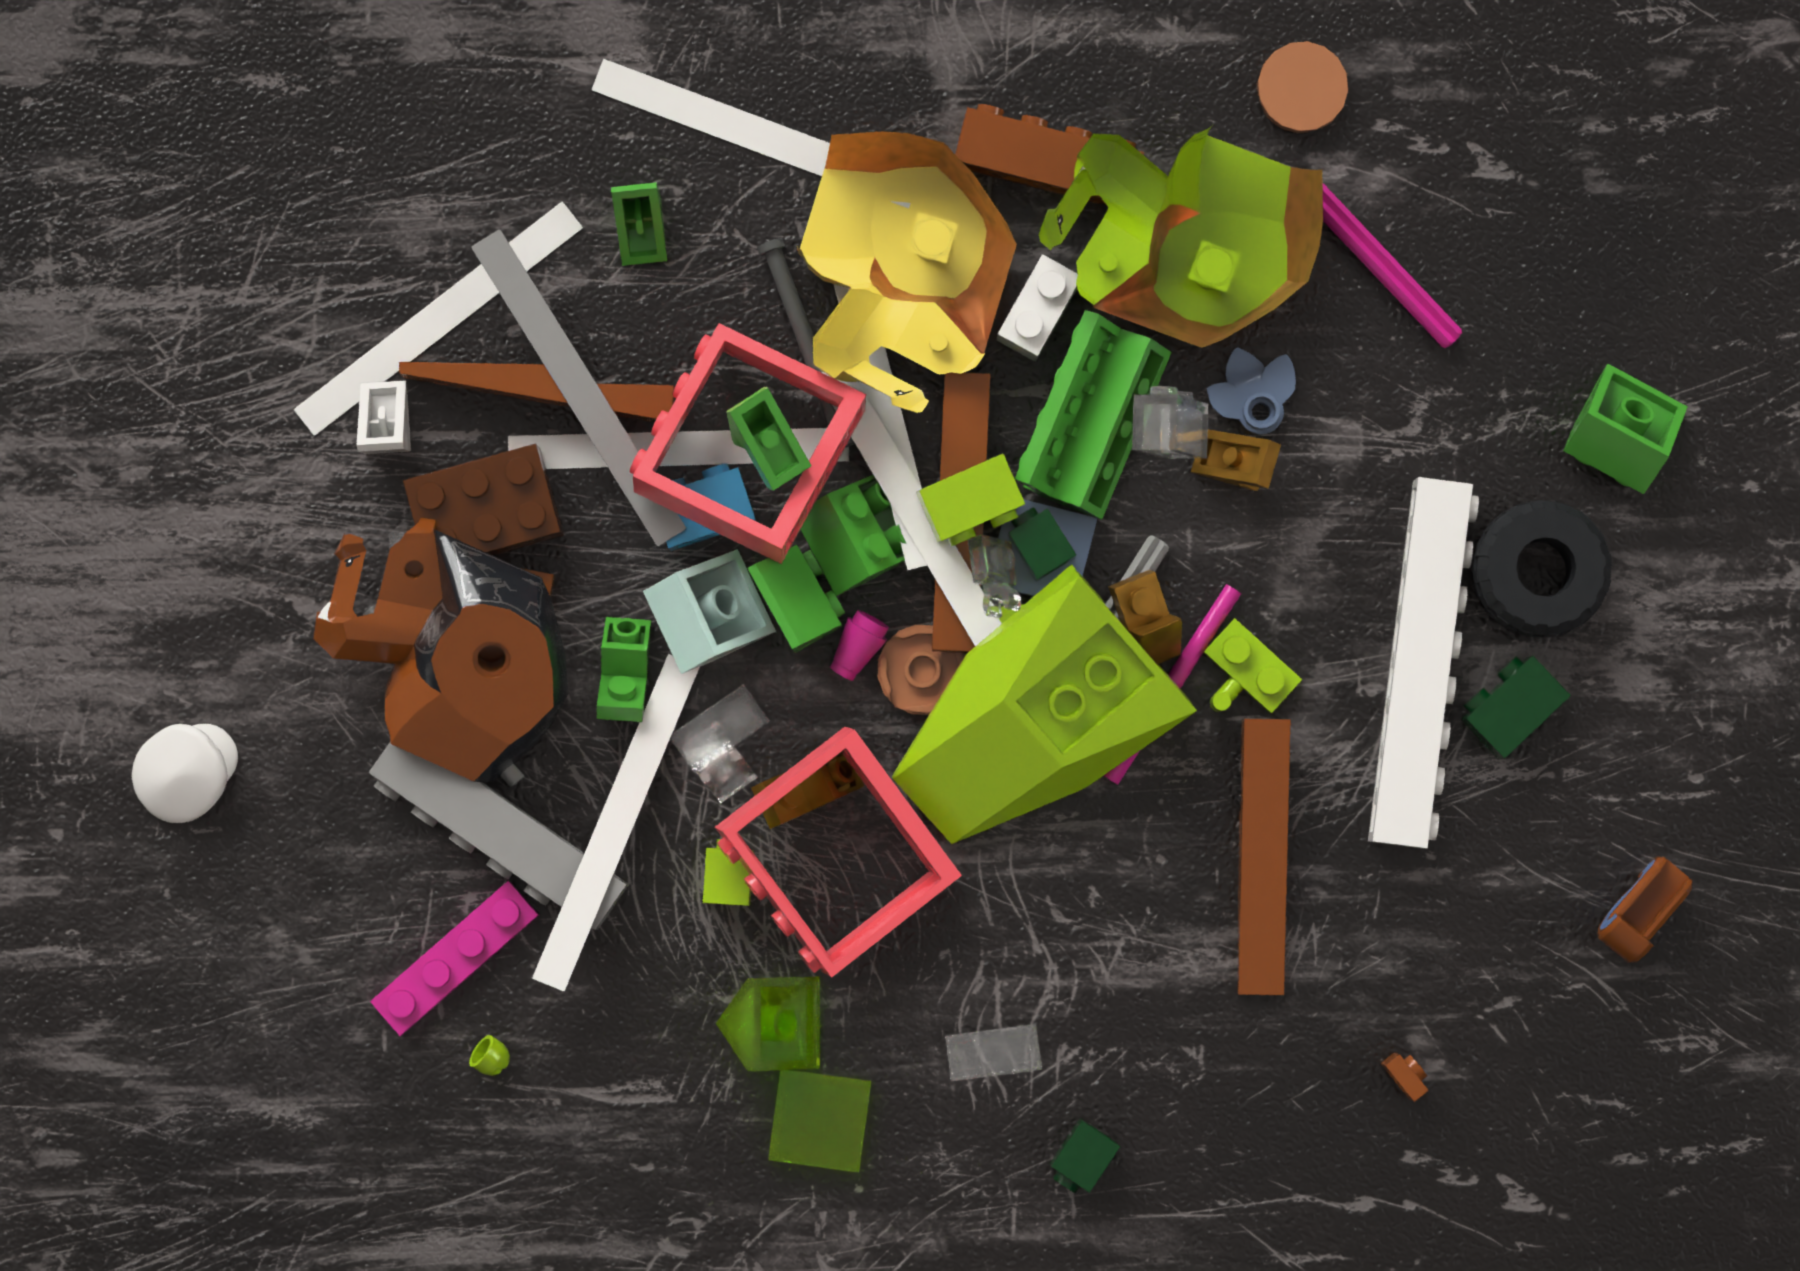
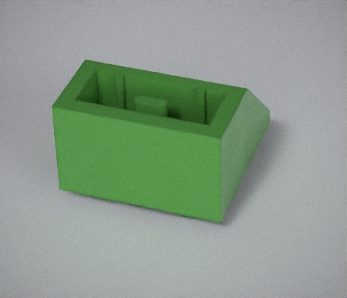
M874 475L833 491L817 500L801 528L808 545L836 596L858 587L905 562L900 542L906 544V541L901 533L899 524L896 527L891 504Z

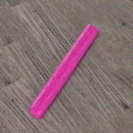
M1323 183V222L1443 348L1451 346L1461 336V328Z

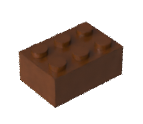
M536 443L403 480L415 525L419 522L420 518L435 520V530L490 555L501 554L564 536L541 449Z

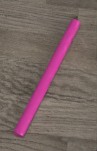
M1227 584L1168 673L1179 688L1182 687L1241 595L1240 592ZM1140 751L1109 771L1104 777L1118 785Z

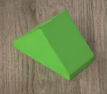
M657 182L611 187L622 266L667 261L661 193Z

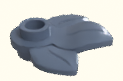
M1236 348L1230 355L1226 365V382L1213 384L1207 388L1209 401L1219 415L1239 420L1241 425L1250 433L1256 435L1271 433L1282 422L1284 415L1283 403L1295 390L1296 377L1293 363L1289 356L1284 354L1264 367L1262 362L1243 349ZM1258 404L1266 406L1269 411L1268 418L1262 421L1255 419L1252 415V408Z

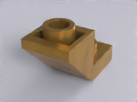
M840 752L765 810L763 815L769 828L772 829L864 787V784L842 752ZM784 773L751 787L754 796Z

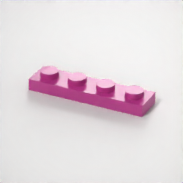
M508 880L370 1001L371 1004L397 1034L402 1036L540 914L513 883Z

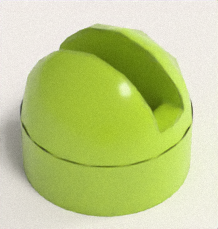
M487 1035L474 1048L469 1064L482 1074L489 1076L498 1075L509 1064L510 1055L508 1048L492 1035Z

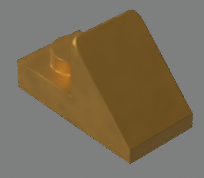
M1203 429L1191 472L1253 491H1258L1260 487L1269 489L1281 444L1268 439Z
M1147 570L1108 586L1120 622L1157 664L1181 655L1182 621L1181 618L1169 614L1154 571Z

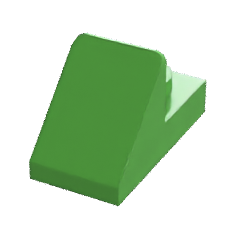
M764 386L726 411L733 443L747 451L768 489L774 491L811 467L809 460L768 387Z

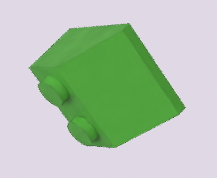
M1607 363L1573 425L1563 451L1574 456L1579 462L1590 465L1613 477L1621 485L1631 487L1644 494L1669 458L1688 406Z
M795 545L789 549L782 564L767 558L747 568L794 653L842 627L838 617L845 614V611L833 590L824 594L816 577L822 575L823 572L811 550L802 554L798 545Z

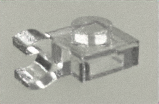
M983 534L968 539L973 583L983 585V610L985 615L1001 618L1002 601L1004 609L1020 610V594L1016 589L1011 588L1017 585L1015 556L1011 541Z

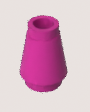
M857 610L853 618H847L830 668L842 677L853 681L856 675L860 673L887 641L884 636L889 627L872 615Z

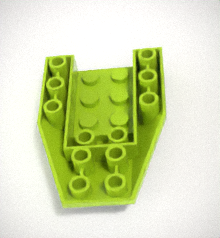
M1071 564L966 654L893 773L892 779L951 844H954L1085 789L1197 710L1183 691L1163 668L1151 658L1106 606L1096 591Z

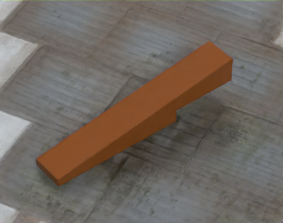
M399 362V374L406 379L570 407L544 364ZM597 384L616 416L655 422L662 410L669 413L676 400L673 397L674 385Z
M951 372L946 373L944 376L940 481L987 461L991 374H959ZM984 523L973 527L977 536L955 545L980 588ZM935 579L932 651L968 653L975 645Z
M1242 719L1241 811H1239L1238 995H1284L1291 719Z

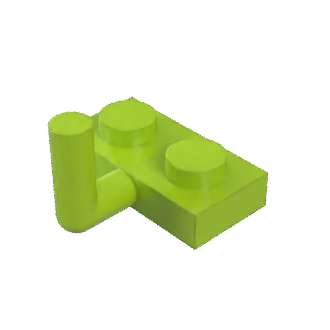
M1235 618L1204 651V654L1230 677L1210 699V707L1216 712L1228 709L1232 701L1244 690L1271 714L1302 681L1295 672Z

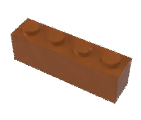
M978 104L977 109L967 107L955 155L971 172L1065 195L1074 181L1077 155L1091 138L1092 132L1072 126H1067L1065 132L1047 127L1048 121L1030 115H1022L1021 121L1004 117L1003 109L987 104ZM1126 140L1134 148H1136V144L1134 142ZM1100 195L1091 196L1088 202L1107 206Z

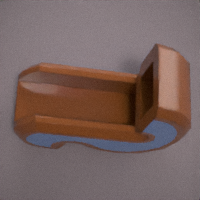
M1665 857L1654 858L1638 875V880L1615 903L1598 927V939L1627 963L1639 961L1653 947L1650 939L1691 892L1692 879Z

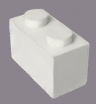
M1042 254L999 330L997 341L1036 362L1077 290L1076 281L1078 274Z

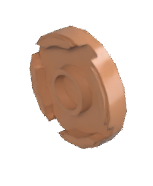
M1308 41L1289 43L1274 51L1263 64L1257 82L1259 102L1266 117L1279 128L1297 134L1316 131L1331 124L1343 109L1348 93L1347 73L1339 58L1325 46Z
M913 625L898 631L886 642L878 658L877 677L883 694L896 708L911 715H929L965 657L964 653L933 652V625Z

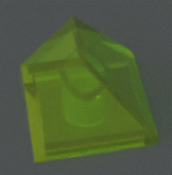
M820 976L747 978L716 1022V1025L747 1071L820 1068Z

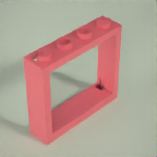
M719 323L712 336L704 335L694 355L697 363L690 374L684 372L679 378L673 391V397L676 400L669 413L662 410L657 417L651 431V435L655 437L648 450L640 449L635 456L630 468V473L634 474V492L782 564L865 412L866 394ZM723 352L838 407L809 460L811 467L803 471L772 529L656 473Z
M848 727L842 728L715 826V829L722 837L717 842V845L732 864L739 860L747 870L749 875L744 878V881L753 894L760 901L767 897L776 909L771 917L779 929L787 937L794 933L803 946L798 951V954L813 973L820 969L831 978L962 876L855 729ZM842 752L929 872L826 951L738 831Z

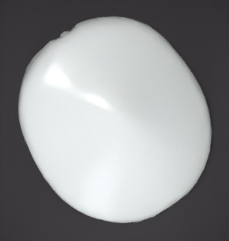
M174 724L162 729L143 744L133 762L132 783L138 799L152 815L166 822L185 823L201 817L221 797L227 781L236 770L238 762L236 744L225 730L212 724H197L193 726Z

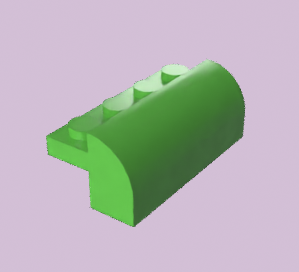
M1085 310L1080 323L1073 331L1072 342L1063 364L1055 374L1054 385L1045 407L1037 417L1036 428L1027 450L1020 458L1015 480L1024 484L1023 488L1041 497L1102 520L1172 352L1149 337L1121 329L1100 314Z

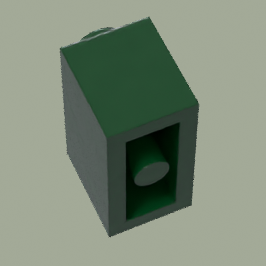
M1517 656L1498 672L1497 676L1502 681L1493 690L1488 692L1483 687L1464 705L1469 712L1461 721L1498 760L1505 759L1571 696L1534 656L1526 657L1523 661Z

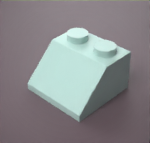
M738 549L678 571L643 591L681 674L713 662L776 632Z

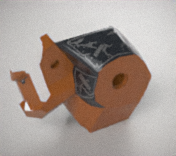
M420 518L419 522L407 531L398 543L390 548L374 613L357 617L353 611V605L366 549L362 538L352 534L345 535L344 533L334 553L340 561L331 600L321 612H317L313 639L333 659L394 664L385 689V722L392 745L474 782H488L498 779L508 767L515 764L536 745L553 724L569 694L565 650L552 600L542 578L435 530V520Z

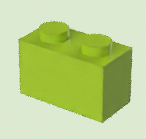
M1004 454L916 492L937 542L948 538L951 547L977 536L973 527L990 520L993 528L1018 518L1015 509L1025 505Z

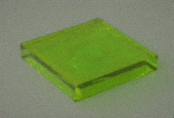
M781 1068L768 1160L859 1173L871 1080Z

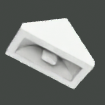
M406 381L361 383L357 432L358 452L377 454L411 451Z

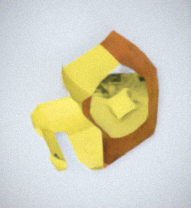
M884 131L831 135L823 175L800 248L797 246L798 254L803 257L809 270L821 280L849 288V291L813 337V364L833 379L864 383L890 396L892 405L914 413L922 412L929 400L925 399L922 390L871 365L869 356L882 346L909 358L939 375L951 372L961 374L975 368L985 354V348L1016 249V242L1007 222L975 175L944 142L909 133ZM890 201H893V202H904V203H911V204H910V207H909V209H908V208H906V207L900 206V205L895 204V203H892V202H890Z

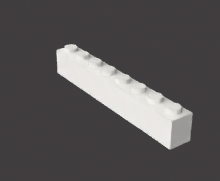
M1418 477L1413 481L1368 835L1369 842L1428 848V841L1436 840L1439 813L1432 812L1434 794H1442L1445 778V768L1438 767L1440 749L1447 750L1450 738V722H1443L1445 705L1453 704L1456 690V677L1449 676L1451 658H1459L1462 642V632L1455 631L1457 613L1464 614L1467 602V587L1460 586L1462 569L1470 568L1473 554V541H1466L1468 523L1476 522L1479 497L1472 495L1473 484Z

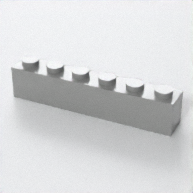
M389 742L369 771L372 776L378 779L374 784L376 789L394 801H397L400 795L415 805L411 811L412 814L433 828L439 821L453 832L449 837L452 842L470 854L475 847L490 857L486 863L488 867L508 880L512 874L528 883L524 891L546 906L552 900L559 906H563L584 852L483 782L471 781L398 748ZM615 874L612 876L591 926L594 930L599 929L629 886L627 882Z

